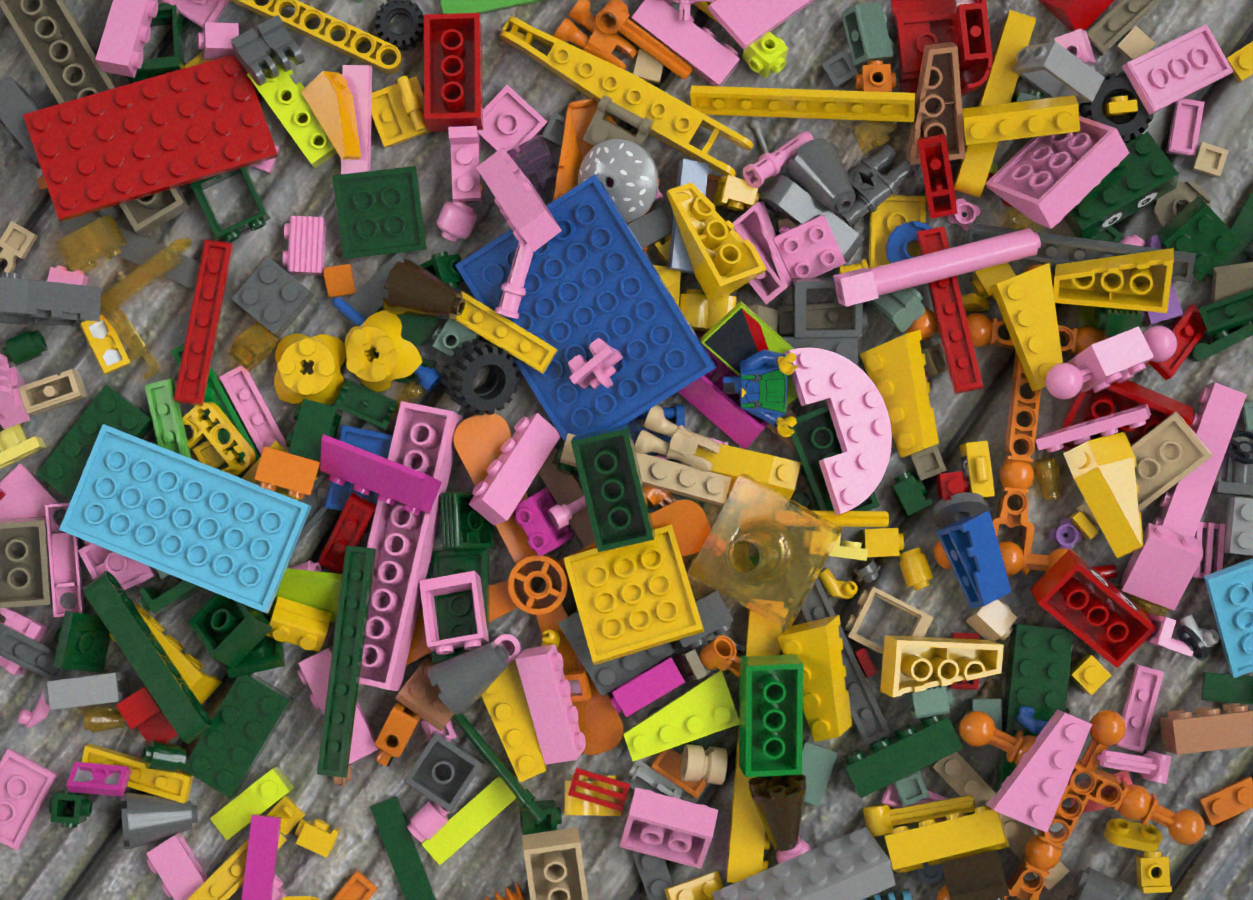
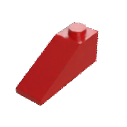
M942 134L917 139L930 219L958 214L946 135Z

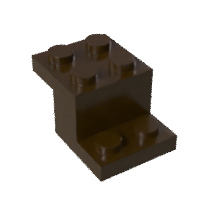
M998 850L941 863L950 900H1004L1005 896H1009Z

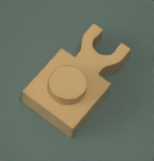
M13 221L10 222L0 239V247L3 248L0 253V262L7 260L8 265L4 270L6 273H13L17 257L24 260L38 237Z

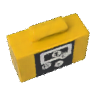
M988 441L969 442L960 445L962 471L964 472V477L968 479L969 492L977 493L983 496V498L995 496Z

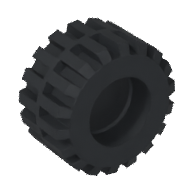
M1122 72L1118 76L1115 73L1108 74L1104 78L1093 102L1081 103L1079 105V112H1081L1082 117L1117 128L1124 144L1146 131L1149 127L1148 124L1154 116L1153 114H1148L1126 73ZM1128 96V100H1137L1138 111L1130 114L1129 121L1126 124L1112 123L1105 117L1102 110L1104 98Z
M473 339L472 343L469 341L463 342L462 348L456 346L453 349L454 355L452 357L448 355L446 361L449 362L448 365L443 366L442 372L446 374L442 378V384L447 386L444 389L446 394L451 396L450 399L477 415H484V413L491 415L494 414L495 409L498 411L504 409L503 404L505 402L509 404L513 400L510 396L512 393L516 394L518 388L515 387V384L520 382V376L516 374L519 371L518 365L513 363L515 359L507 351L487 340ZM488 365L489 374L487 380L479 388L473 389L474 375L481 367Z

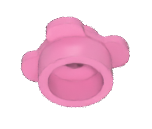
M960 198L956 200L958 214L948 215V221L951 224L956 223L962 226L963 230L968 231L969 224L973 223L981 211L977 205H973ZM963 212H965V213L967 214L966 217H963V216H962V213H963Z

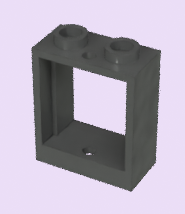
M792 278V335L795 338L862 337V329H867V313H863V302L853 305V328H806V289L835 288L834 278Z

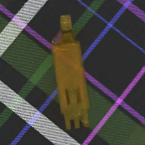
M189 237L176 239L101 295L100 312L133 351L129 360H136L139 356H143L150 365L151 369L144 374V379L155 376L159 370V364L121 308L184 262L181 254L192 246V240Z

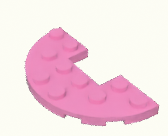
M820 348L788 350L784 352L785 356L791 352L796 355L795 361L791 364L797 365L798 368L791 375L801 407L826 399L843 453L820 460L819 464L835 514H842L866 500L874 492L885 474L892 444L888 411L880 392L872 380L849 359Z

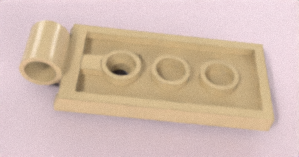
M1177 411L1131 445L1137 465L1135 476L1136 484L1139 487V494H1137L1139 512L1213 455ZM1084 499L1077 505L1076 509L1083 512L1090 522L1098 528L1099 524Z

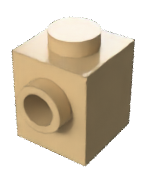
M997 599L985 606L977 607L966 622L985 640L996 641L1000 638L1003 641L1014 630L1011 625L1017 617L1012 613L1007 604Z

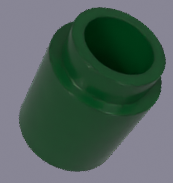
M29 330L5 340L6 346L3 347V352L8 362H14L16 366L40 357L42 352L48 350L45 339L39 330L34 332Z
M152 740L149 745L144 746L141 760L145 762L146 769L174 773L175 771L183 770L186 761V749L180 748L178 744Z

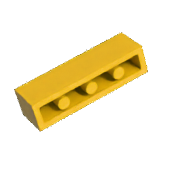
M1075 95L962 109L966 145L1080 131L1079 107Z

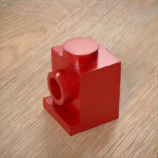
M964 472L935 475L938 502L942 499L945 502L951 500V496L957 493L969 492L968 479L964 477Z

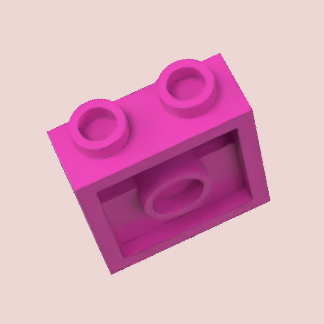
M547 487L519 502L514 509V518L517 524L524 528L528 536L529 546L533 551L537 552L539 557L559 547L574 536L569 525L558 530L551 522L547 510L557 505Z

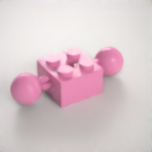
M1153 326L1143 334L1140 327H1136L1095 343L1068 363L1054 365L1046 375L1045 383L1047 390L1055 398L1066 400L1076 396L1080 390L1083 393L1093 389L1094 393L1108 388L1115 381L1122 383L1134 377L1133 374L1146 369L1145 363L1149 360L1163 362L1171 358L1177 348L1176 336L1169 328L1164 326Z

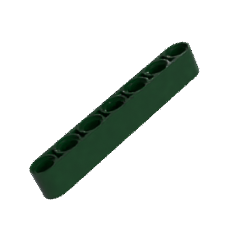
M106 570L83 588L85 596L176 733L184 742L188 744L193 742L212 727L213 723L121 584L113 574Z

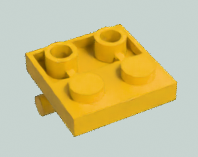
M402 76L397 79V84L372 93L371 114L385 149L429 133L424 120V94L417 76L408 79V76Z

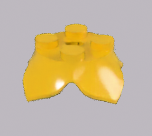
M386 310L374 313L362 325L351 328L345 339L347 369L351 373H355L361 383L375 392L388 390L394 379L405 378L411 375L423 362L417 348L411 342L401 337L402 324L398 315L389 313ZM374 348H376L375 352H379L378 358L374 355Z
M295 333L282 338L275 351L277 371L274 376V386L279 399L291 404L301 403L303 399L326 405L335 403L344 384V378L341 374V366L346 359L343 341L328 334L308 337ZM313 361L315 363L312 367L314 370L313 374L306 373L304 375L302 372L304 370L303 364L305 362L310 364Z

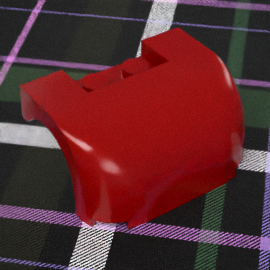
M890 0L892 20L896 25L901 76L899 77L901 93H915L916 99L924 46L953 42L958 46L961 97L977 90L987 80L992 69L993 56L986 0Z

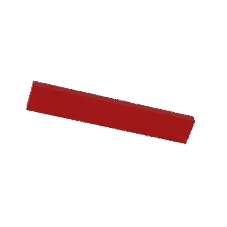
M944 226L917 231L916 233L921 255L949 248ZM957 276L930 282L928 287L954 394L982 389L983 383Z
M207 239L204 241L174 401L177 403L203 406L233 252L232 243Z

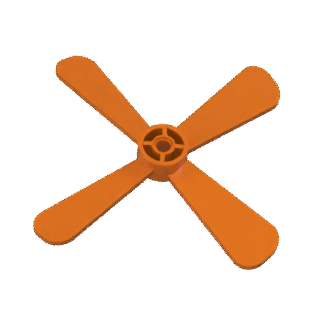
M484 413V415H475L467 418L458 425L454 432V446L475 487L478 483L484 481L488 475L486 472L488 466L501 455L502 451L500 448L504 442L512 438L507 421L495 413L491 415ZM527 491L521 498L520 502L528 498ZM681 499L651 513L654 530L672 524L682 557L695 554L704 549L708 544L711 535L710 525L704 510L696 502ZM513 511L508 521L496 524V527L516 565L512 569L507 581L489 585V622L516 608L536 615L541 635L545 630L551 629L558 632L561 642L557 651L563 658V672L586 670L558 624L569 617L562 605L568 594L569 587H571L564 559L559 561L547 554L539 557L537 552L533 551L529 546L528 536L524 528L517 524ZM596 542L571 555L597 548ZM539 576L546 581V589L544 591L537 592L532 588L531 581L534 577ZM422 603L419 607L406 665L432 652L427 647ZM587 673L592 697L587 701L572 702V705L578 711L577 723L580 732L585 736L586 745L582 753L597 755L612 750L620 743L624 727L619 714L610 701L608 693L601 696Z

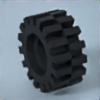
M387 0L388 3L386 5L383 3L380 6L381 10L375 14L376 20H374V25L379 38L404 51H408V47L411 46L415 48L417 46L416 43L423 40L424 15L422 10L419 9L416 3L413 4L411 0ZM396 15H406L411 20V27L404 34H396L390 29V21Z

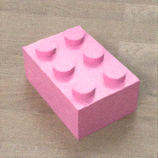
M635 788L619 847L701 869L713 838L718 810L703 804L684 801L677 797L654 793L651 790Z

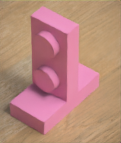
M477 126L448 127L451 144L453 202L481 201V176L476 168L480 165L481 153Z

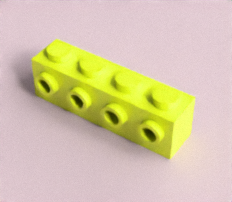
M275 57L271 58L274 60L278 70V77L273 79L269 73L264 72L267 82L258 86L250 73L247 75L309 162L316 169L336 155L337 151L301 93L304 86L301 82L295 85L290 78L293 71L284 72L277 64Z

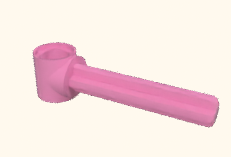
M1103 750L1102 754L1097 755V760H1100V766L1137 772L1142 775V779L1167 784L1172 759L1170 755L1146 751V754L1139 756L1110 750Z

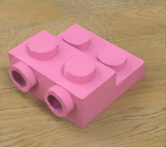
M83 540L85 546L78 550L93 580L107 570L113 574L124 590L156 575L153 567L86 540Z

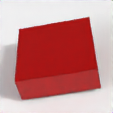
M862 647L854 650L853 653L864 676L869 678L877 674V670L867 650Z

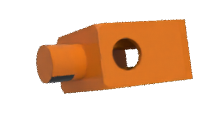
M399 701L391 710L374 744L380 748L375 760L387 767L390 766L394 757L400 758L422 720L420 716Z

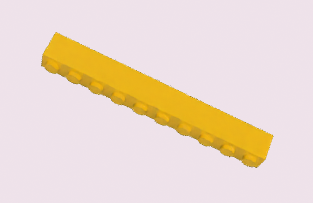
M749 598L745 643L746 653L744 656L780 655L782 650L777 637L782 633L783 624H788L789 607H784L785 601ZM739 726L726 881L730 883H736L768 869V861H763L764 849L769 850L770 840L749 791V780L755 777H745L739 767Z

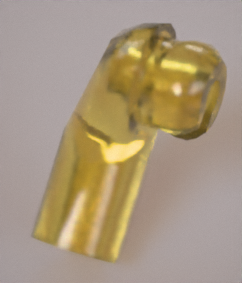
M408 382L399 395L396 408L392 414L398 416L401 401L412 403L413 398L420 399L423 396L424 388L417 385L416 382Z
M1132 594L1129 596V599L1148 614L1165 617L1167 616L1166 613L1171 610Z

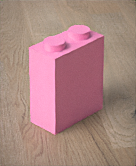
M1149 523L1143 534L1144 547L1134 551L1121 577L1122 591L1175 611L1203 558L1202 543L1192 536H1182L1174 533L1166 526H1156Z

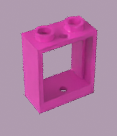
M669 655L613 689V697L610 698V701L618 714L624 712L625 716L628 717L685 683V680Z

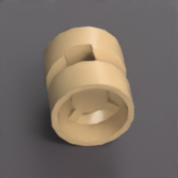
M686 744L681 758V780L698 783L701 779H704L707 784L722 785L727 770L726 749L708 747L707 750H704L701 745Z

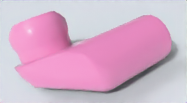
M42 692L37 706L32 712L27 709L21 710L17 719L20 724H24L27 728H32L46 719L50 711V705H47L45 702L44 692Z

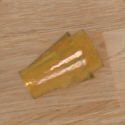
M1056 458L1034 461V475L1043 493L1044 500L1060 498V464H1057Z
M92 705V708H85L84 731L96 733L116 728H125V719L120 711Z

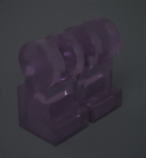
M541 135L518 146L523 157L519 156L515 148L507 151L526 177L534 173L536 177L534 180L538 186H541L544 193L549 191L546 184L547 178L551 177L554 183H556L558 169Z

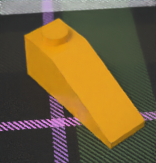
M322 71L301 93L340 158L358 160L361 158L353 95L348 88V82L340 73Z

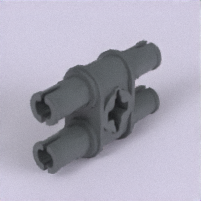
M888 144L869 159H862L861 164L847 174L854 193L858 197L848 211L840 213L841 218L850 227L868 212H875L877 207L891 195H896L897 188L915 174L913 168L905 160L887 175L879 173L894 159H897L896 152Z

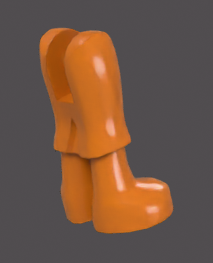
M578 0L569 14L570 19L566 18L561 23L553 37L564 42L574 43L583 48L585 52L625 70L627 68L626 65L611 54V52L616 48L627 57L633 59L638 52L636 48L618 34H606L600 31L596 25L595 17L590 12L591 2L589 0ZM572 21L592 32L591 36L588 37L580 31Z

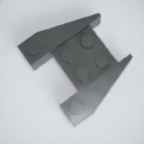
M4 273V277H0V323L18 325L37 323L44 326L66 325L80 327V324L85 321L100 322L102 287L22 279V274Z

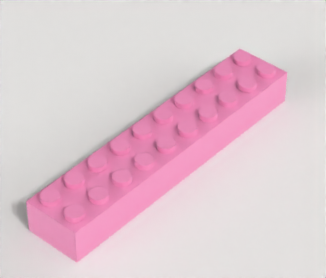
M401 401L388 460L425 473L441 481L442 484L430 514L420 510L419 515L403 510L404 504L396 500L394 505L380 500L377 502L367 548L376 549L359 680L361 684L398 692L401 689L421 602L419 581L426 580L441 516L439 511L441 494L446 493L456 451L453 441L454 432L463 421V417L454 411Z

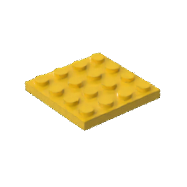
M672 524L655 529V538L651 541L598 552L597 548L564 558L594 665L704 632Z

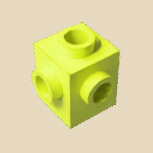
M769 32L743 51L742 59L748 63L754 72L759 73L766 79L773 72L777 74L785 67L788 47L781 38L775 37Z

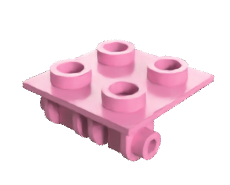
M824 214L792 229L789 225L779 229L781 234L773 237L791 278H815L846 263Z

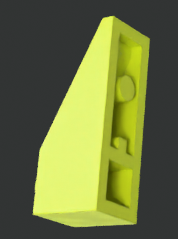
M277 766L213 815L210 820L227 841L251 823L253 814L261 815L292 791L294 787Z

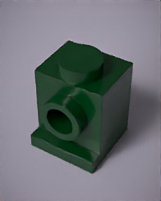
M909 471L894 478L896 484L890 486L904 516H909L933 504L931 498L925 500L923 495L927 494L921 480H915Z
M554 800L534 801L547 816L546 820L539 825L525 808L522 809L520 807V828L523 835L557 830V824H562L561 808L556 807Z

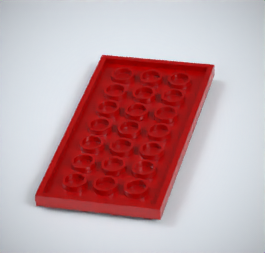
M232 54L23 114L59 222L277 158L278 153L253 83L247 75L249 72L245 70L235 55Z

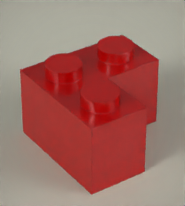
M146 686L116 705L131 729L138 728L148 745L152 740L168 743L179 736Z

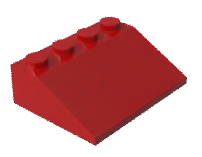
M1130 380L1122 383L1115 381L1108 388L1094 393L1093 389L1083 393L1080 390L1072 398L1059 429L1148 404L1151 415L1149 419L1145 420V425L1131 429L1129 425L1118 427L1117 433L1125 432L1130 445H1132L1175 411L1190 426L1194 420L1193 409L1186 404ZM1098 433L1091 435L1090 438L1094 440L1102 438V435ZM1074 441L1063 443L1064 448L1061 450L1067 452L1081 444H1074Z

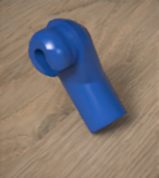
M1021 706L1019 708V715H1017L1018 723L1032 733L1039 735L1048 722L1034 719L1035 710L1030 707Z

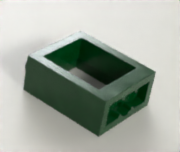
M159 4L157 16L152 18L150 27L172 24L174 56L143 59L141 68H137L135 78L126 76L130 83L185 68L182 16L176 5Z
M247 167L190 183L216 239L220 242H233L241 237L240 233L248 229L251 231L258 230L266 225L265 221L271 219ZM241 173L259 213L226 229H222L204 190Z

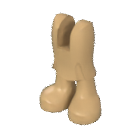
M655 405L652 407L644 427L672 439L668 443L642 430L635 443V451L640 454H647L649 452L659 453L667 456V459H675L698 470L710 472L713 464L702 457L694 455L697 447H700L705 451L718 454L721 446L706 436L687 430L683 425L679 427L665 418L664 410L660 406Z

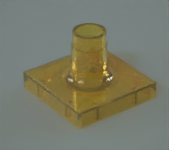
M740 474L688 574L786 630L793 625L843 528L747 474ZM749 542L757 547L760 554L757 567L752 564L748 556Z

